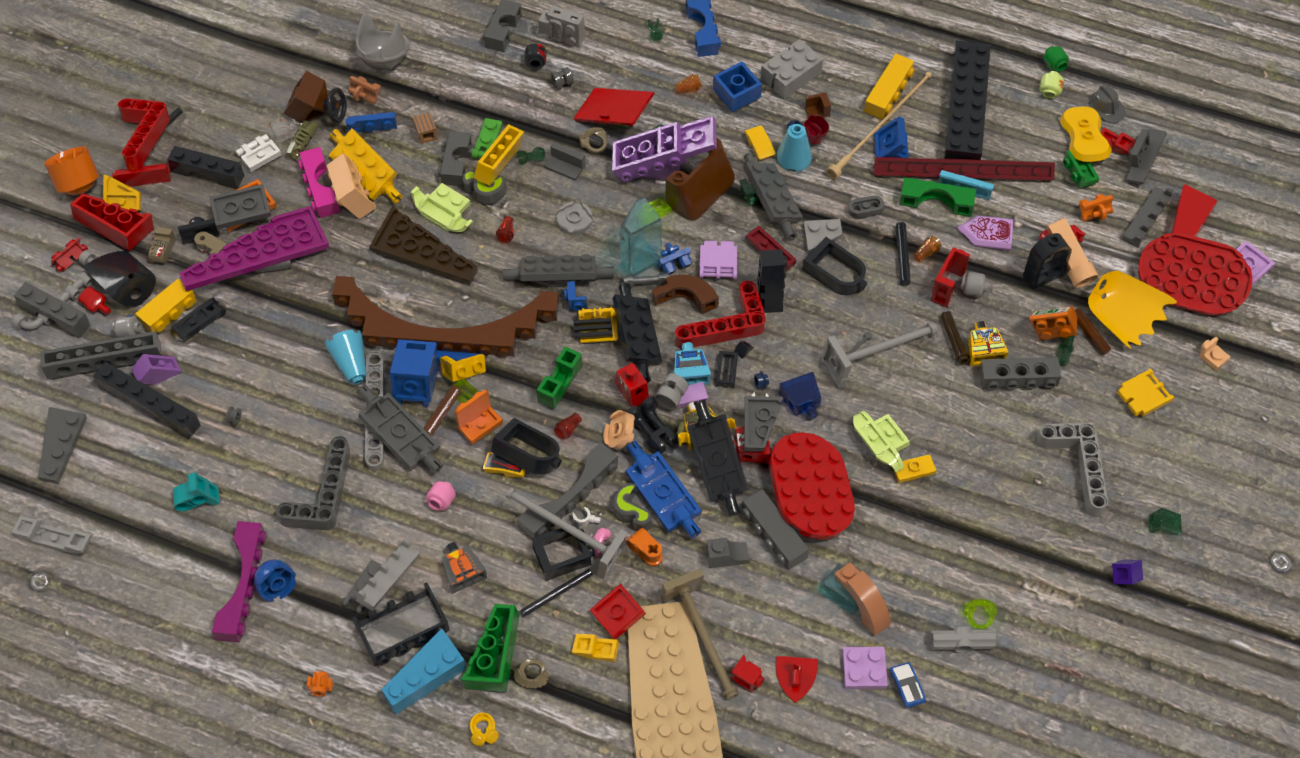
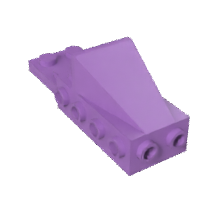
M710 116L681 126L678 122L613 142L612 171L614 175L622 182L639 177L666 179L674 171H680V165L687 163L688 157L717 149L716 119L714 116Z

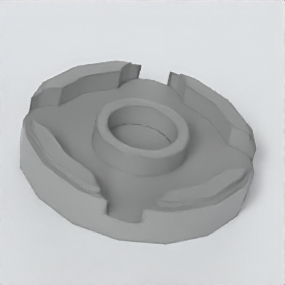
M569 202L559 208L556 220L558 227L563 232L578 235L590 228L593 217L587 205Z

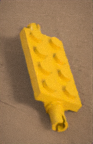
M334 129L332 132L335 136L332 133L329 136L337 146L329 156L334 160L344 153L355 163L363 179L361 185L364 190L368 189L370 193L368 196L375 201L379 195L385 194L393 203H398L400 200L397 197L400 199L403 197L394 188L393 179L398 173L354 129H351L345 137L338 129Z

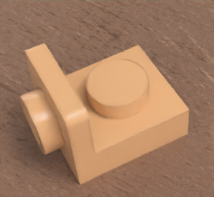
M1214 337L1211 341L1206 340L1201 346L1202 351L1199 355L1215 371L1220 369L1230 359V356L1216 345L1219 340L1217 337Z

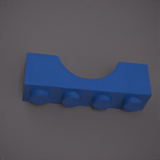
M686 0L685 6L688 19L696 20L704 26L695 33L697 56L718 55V47H721V40L716 35L718 34L717 24L713 23L715 18L714 12L710 11L711 0Z

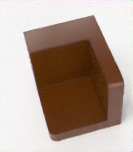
M826 92L806 96L805 110L808 117L811 114L814 116L819 115L823 118L830 117L831 103Z

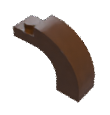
M691 275L666 277L665 285L658 286L652 290V302L655 306L674 298L691 300L696 304L701 314L716 309L719 306V296L712 286L706 281Z

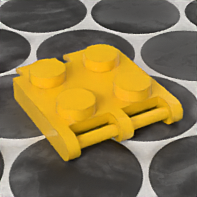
M1152 369L1122 383L1117 392L1125 403L1129 402L1127 406L1135 416L1141 414L1144 417L1175 399L1164 388L1163 382H1159L1154 376Z

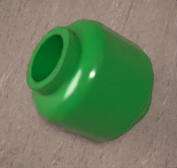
M1051 46L1046 49L1043 61L1051 71L1061 72L1068 66L1069 56L1061 46Z

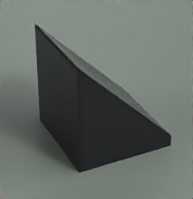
M740 341L734 352H737L738 356L743 359L754 347L746 341Z

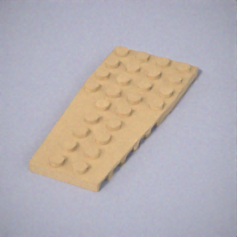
M685 601L641 606L646 615L628 629L632 729L636 758H723L716 712L693 619Z

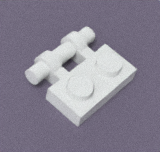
M267 134L254 138V141L241 145V148L235 151L238 157L241 156L242 162L250 172L282 155L279 148L269 139Z

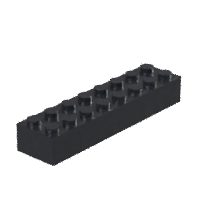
M956 40L953 53L944 159L981 160L991 44Z

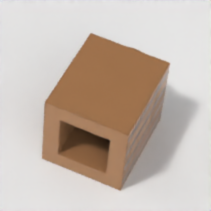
M430 113L413 117L415 130L421 144L438 140L436 127Z

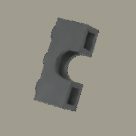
M501 0L499 5H496L494 16L489 20L488 29L483 32L482 39L485 42V48L505 52L510 42L509 28H505V26L517 27L522 16L520 3Z
M450 131L448 138H445L444 148L446 150L442 152V166L438 168V177H441V183L463 187L462 176L466 172L465 162L457 161V159L470 157L472 147L471 133Z

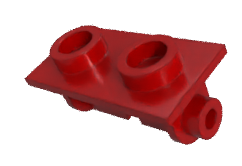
M80 237L76 240L72 239L66 244V248L62 252L57 251L51 257V267L56 264V270L64 272L74 264L70 257L72 256L77 261L80 255L85 250H88V247L85 244L80 245Z

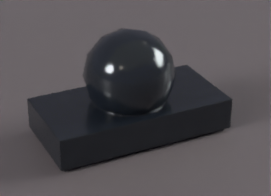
M194 217L189 221V224L178 226L183 244L194 242L196 234L200 232H207L215 237L219 236L214 218L204 220L201 217Z

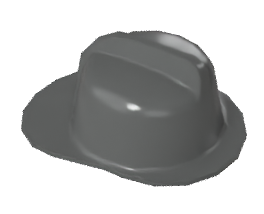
M1102 85L1089 98V103L1104 121L1118 123L1124 119L1126 115L1125 108L1119 101L1118 94L1113 88Z

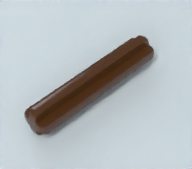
M1080 308L1075 309L1077 324L1102 355L1109 353L1111 347L1082 310Z
M453 385L424 426L423 429L430 436L434 434L462 391L459 387Z

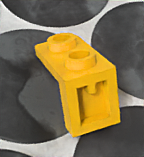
M483 354L458 361L448 356L440 357L441 375L452 382L486 371L485 356Z

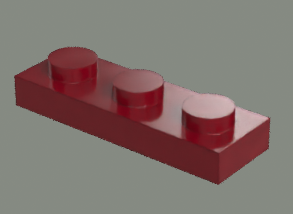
M760 226L745 236V240L758 252L782 249L783 257H787L786 271L796 264L797 259Z

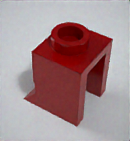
M745 655L741 657L731 672L733 674L731 680L751 693L756 687L760 688L765 679L762 676L761 668L750 661L747 662Z

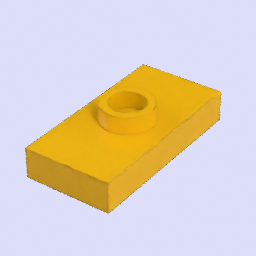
M930 454L902 461L904 468L898 472L894 471L898 483L936 474V468Z

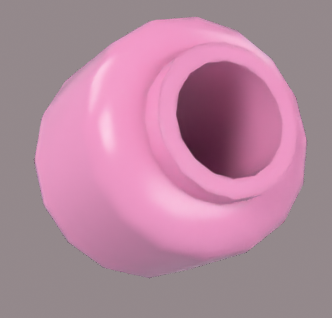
M443 481L435 482L426 495L429 507L436 511L448 509L456 497L453 486Z

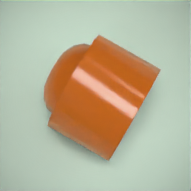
M86 146L65 150L44 162L52 183L59 193L80 195L90 190L95 180L99 177L97 168Z

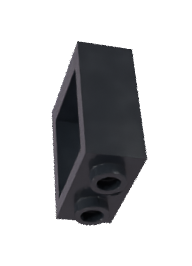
M577 522L571 524L572 526L579 529ZM559 528L531 538L532 548L546 581L592 565L591 557L594 555L591 546H587L585 542L576 538L582 555L551 565L543 546L573 535Z

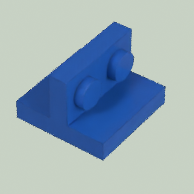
M898 116L874 133L876 157L909 158L904 118Z

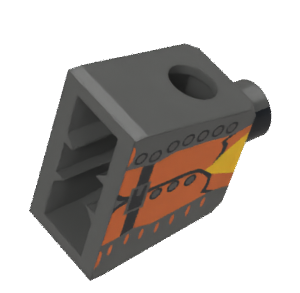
M452 542L445 547L448 554L443 556L442 560L452 594L487 579L485 567L469 546L459 549L457 543Z

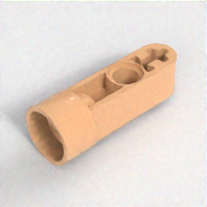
M1062 218L1047 225L1049 234H1061L1072 249L1067 268L1069 270L1068 276L1074 287L1080 288L1096 280L1099 276L1092 262L1087 260L1067 220Z

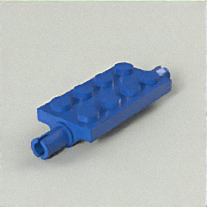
M637 441L632 442L634 445L629 443L626 449L635 459V463L625 470V474L633 484H636V489L663 527L669 533L683 526L691 538H695L694 534L698 536L701 533V529L693 519L702 514V510L659 451L653 455L644 453Z

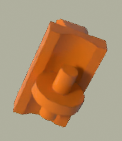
M1099 194L1092 201L1081 200L1079 202L1081 219L1087 221L1098 217L1100 220H1105L1107 214L1113 212L1112 201L1114 197L1112 195L1104 196Z

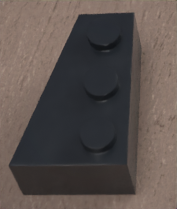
M782 249L759 252L757 287L764 313L783 312L787 257H783Z

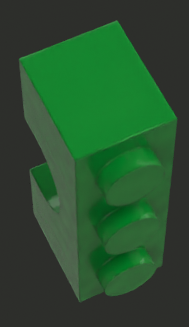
M566 346L563 348L556 359V366L552 376L546 375L536 390L539 403L552 409L556 408L582 367L581 353Z

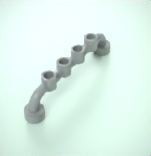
M85 250L80 255L79 262L85 266L94 260L95 255L89 250ZM87 271L82 272L78 280L73 285H68L64 293L56 298L65 303L69 298L76 300L81 294L79 289L83 285L86 287L91 286L94 278ZM18 313L14 316L11 323L17 329L25 328L32 330L43 323L50 325L53 320L39 313L36 320L28 322L27 316L23 313Z

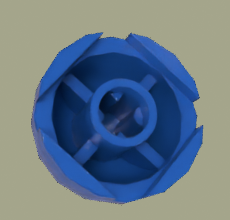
M277 559L268 560L256 570L254 585L264 600L274 601L273 599L277 597L282 599L291 593L295 587L296 581L294 579L296 573L284 561Z

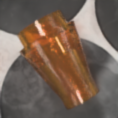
M691 74L676 83L675 86L679 94L699 90L698 88L702 87L698 74Z
M933 235L926 237L919 249L914 253L915 258L922 262L927 257L938 252L941 247L940 241Z

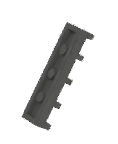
M1158 187L1154 188L1123 235V241L1139 248L1171 199L1173 193L1171 188H1167L1165 191Z

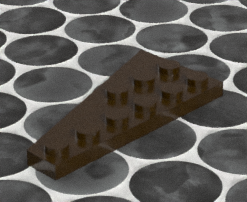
M392 206L369 246L371 252L471 285L478 271V267L464 256L458 255L449 245L440 242L439 238L420 224L411 221L409 216L400 213L395 206Z

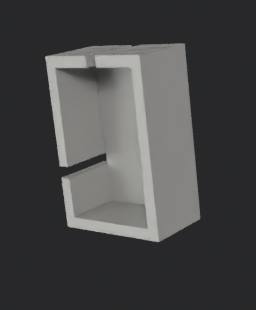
M799 39L790 45L788 50L784 49L762 65L761 80L771 88L774 86V91L785 99L822 73L824 59Z

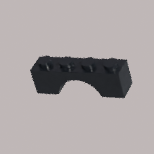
M174 146L167 158L172 173L188 177L191 172H202L216 179L220 185L238 189L245 176L240 162Z

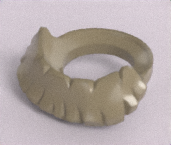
M600 127L586 130L580 137L581 148H586L593 154L603 152L607 147L606 131ZM593 135L601 138L603 146L599 149L592 148L589 144V138Z
M527 659L521 663L518 669L514 670L515 681L522 687L536 689L547 684L549 674L546 672L544 663L538 659ZM537 665L540 667V675L535 679L527 678L524 673L527 666Z

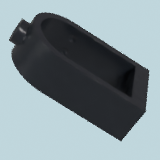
M1059 233L1050 234L1042 238L1030 250L1023 277L1032 290L1063 277L1072 249ZM1052 254H1054L1052 260L1045 262Z
M825 237L803 260L802 270L837 294L853 295L859 291L862 292L868 284L865 281L866 268L864 263L828 237ZM829 253L856 271L860 277L853 282H843L817 264Z
M513 418L493 437L491 447L493 454L530 473L539 475L550 473L554 469L557 470L562 462V459L558 458L560 447L555 439L516 418ZM516 437L548 454L549 457L534 456L510 442Z

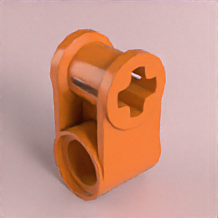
M640 528L626 540L630 550L645 561L647 565L654 567L662 562V546L644 528Z

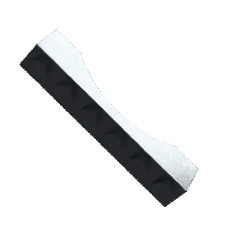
M104 362L93 375L100 389L112 396L122 397L138 404L188 440L201 426L196 413L107 362Z

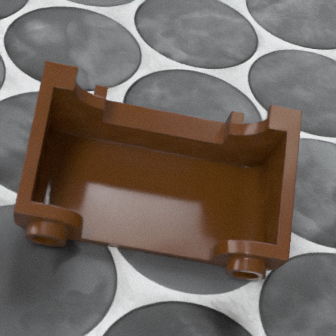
M717 137V149L707 151L709 153L708 157L689 175L682 171H674L666 178L665 205L689 221L699 219L735 181L732 166L721 140Z

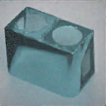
M838 563L821 583L820 592L853 615L859 607L851 594L835 578L834 573L844 567Z

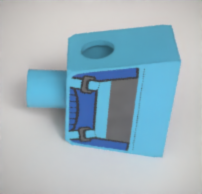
M690 342L682 344V351L675 353L674 374L684 378L688 385L700 382L706 385L710 384L711 372L703 350L694 349L693 344Z

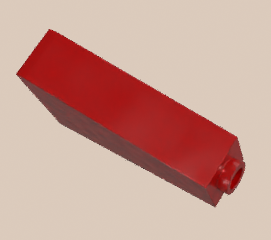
M1184 184L1179 195L1171 233H1183L1197 237L1212 214L1218 200Z

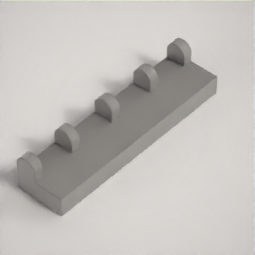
M404 539L401 546L396 551H393L387 562L380 566L379 571L374 577L368 580L367 585L362 590H359L356 595V601L373 611L420 557V551L411 547V542L408 539Z

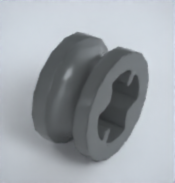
M230 406L226 413V423L230 424L232 422L233 425H238L242 414L241 409L237 408L235 410L234 407Z

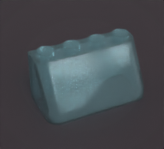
M642 197L634 202L620 226V232H618L621 262L619 267L624 274L633 275V277L656 266L659 263V259H661L662 219L647 200Z

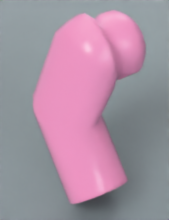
M600 528L593 538L603 543L604 540L610 538L611 532L609 529ZM593 548L595 557H601L603 553Z

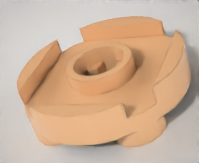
M617 410L610 416V419H612L610 425L606 424L604 429L605 444L616 450L623 448L627 443H631L634 438L633 426L635 417L622 410Z

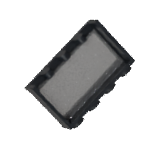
M427 582L424 583L425 591L414 595L413 591H409L405 594L406 600L398 604L394 600H390L387 602L388 608L379 613L375 609L373 611L369 610V617L358 622L356 616L352 617L354 626L374 666L384 665L391 658L405 655L416 646L421 647L425 645L441 629L445 633L450 630L448 621Z

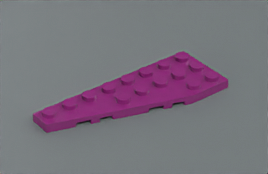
M308 206L273 217L268 224H261L253 233H246L224 246L221 252L209 255V259L202 263L197 262L179 273L185 291L328 249L329 243L312 207Z

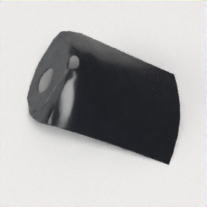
M126 250L102 255L82 267L115 301L127 307L142 305L149 298L156 284L155 275ZM135 274L134 278L130 279L128 275ZM134 288L141 290V295L137 299H132L130 296Z

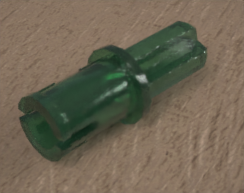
M1076 335L1062 339V343L1058 347L1060 350L1058 355L1060 366L1068 365L1070 354L1074 350L1073 343Z

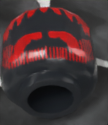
M537 43L528 45L524 51L526 66L532 69H540L545 66L547 61L545 47Z

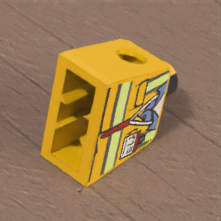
M984 321L975 323V330L970 331L968 338L969 365L978 366L981 364L982 359H1006L1008 350L998 329L995 327L987 328Z

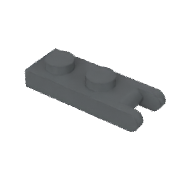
M371 559L344 599L343 606L348 607L352 601L359 605L356 613L362 614L366 607L356 601V595L359 590H362L367 585L368 580L374 577L382 564Z

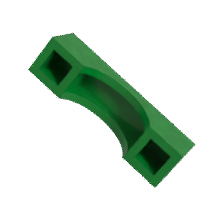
M904 177L899 205L918 208L924 201L935 199L945 202L951 208L953 214L971 217L976 189Z

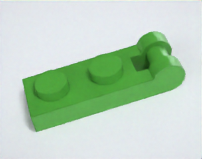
M485 118L475 148L472 150L473 159L481 158L498 138L503 126L502 121Z

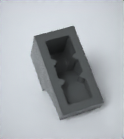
M727 537L707 540L706 552L709 568L749 564L746 542H732L727 540Z

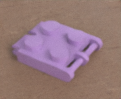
M704 241V245H700V278L705 276L716 277V279H720V277H733V279H737V246H734V241H721V245H717V241Z

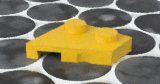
M103 175V200L106 203H116L128 210L132 208L141 211V192L108 175Z

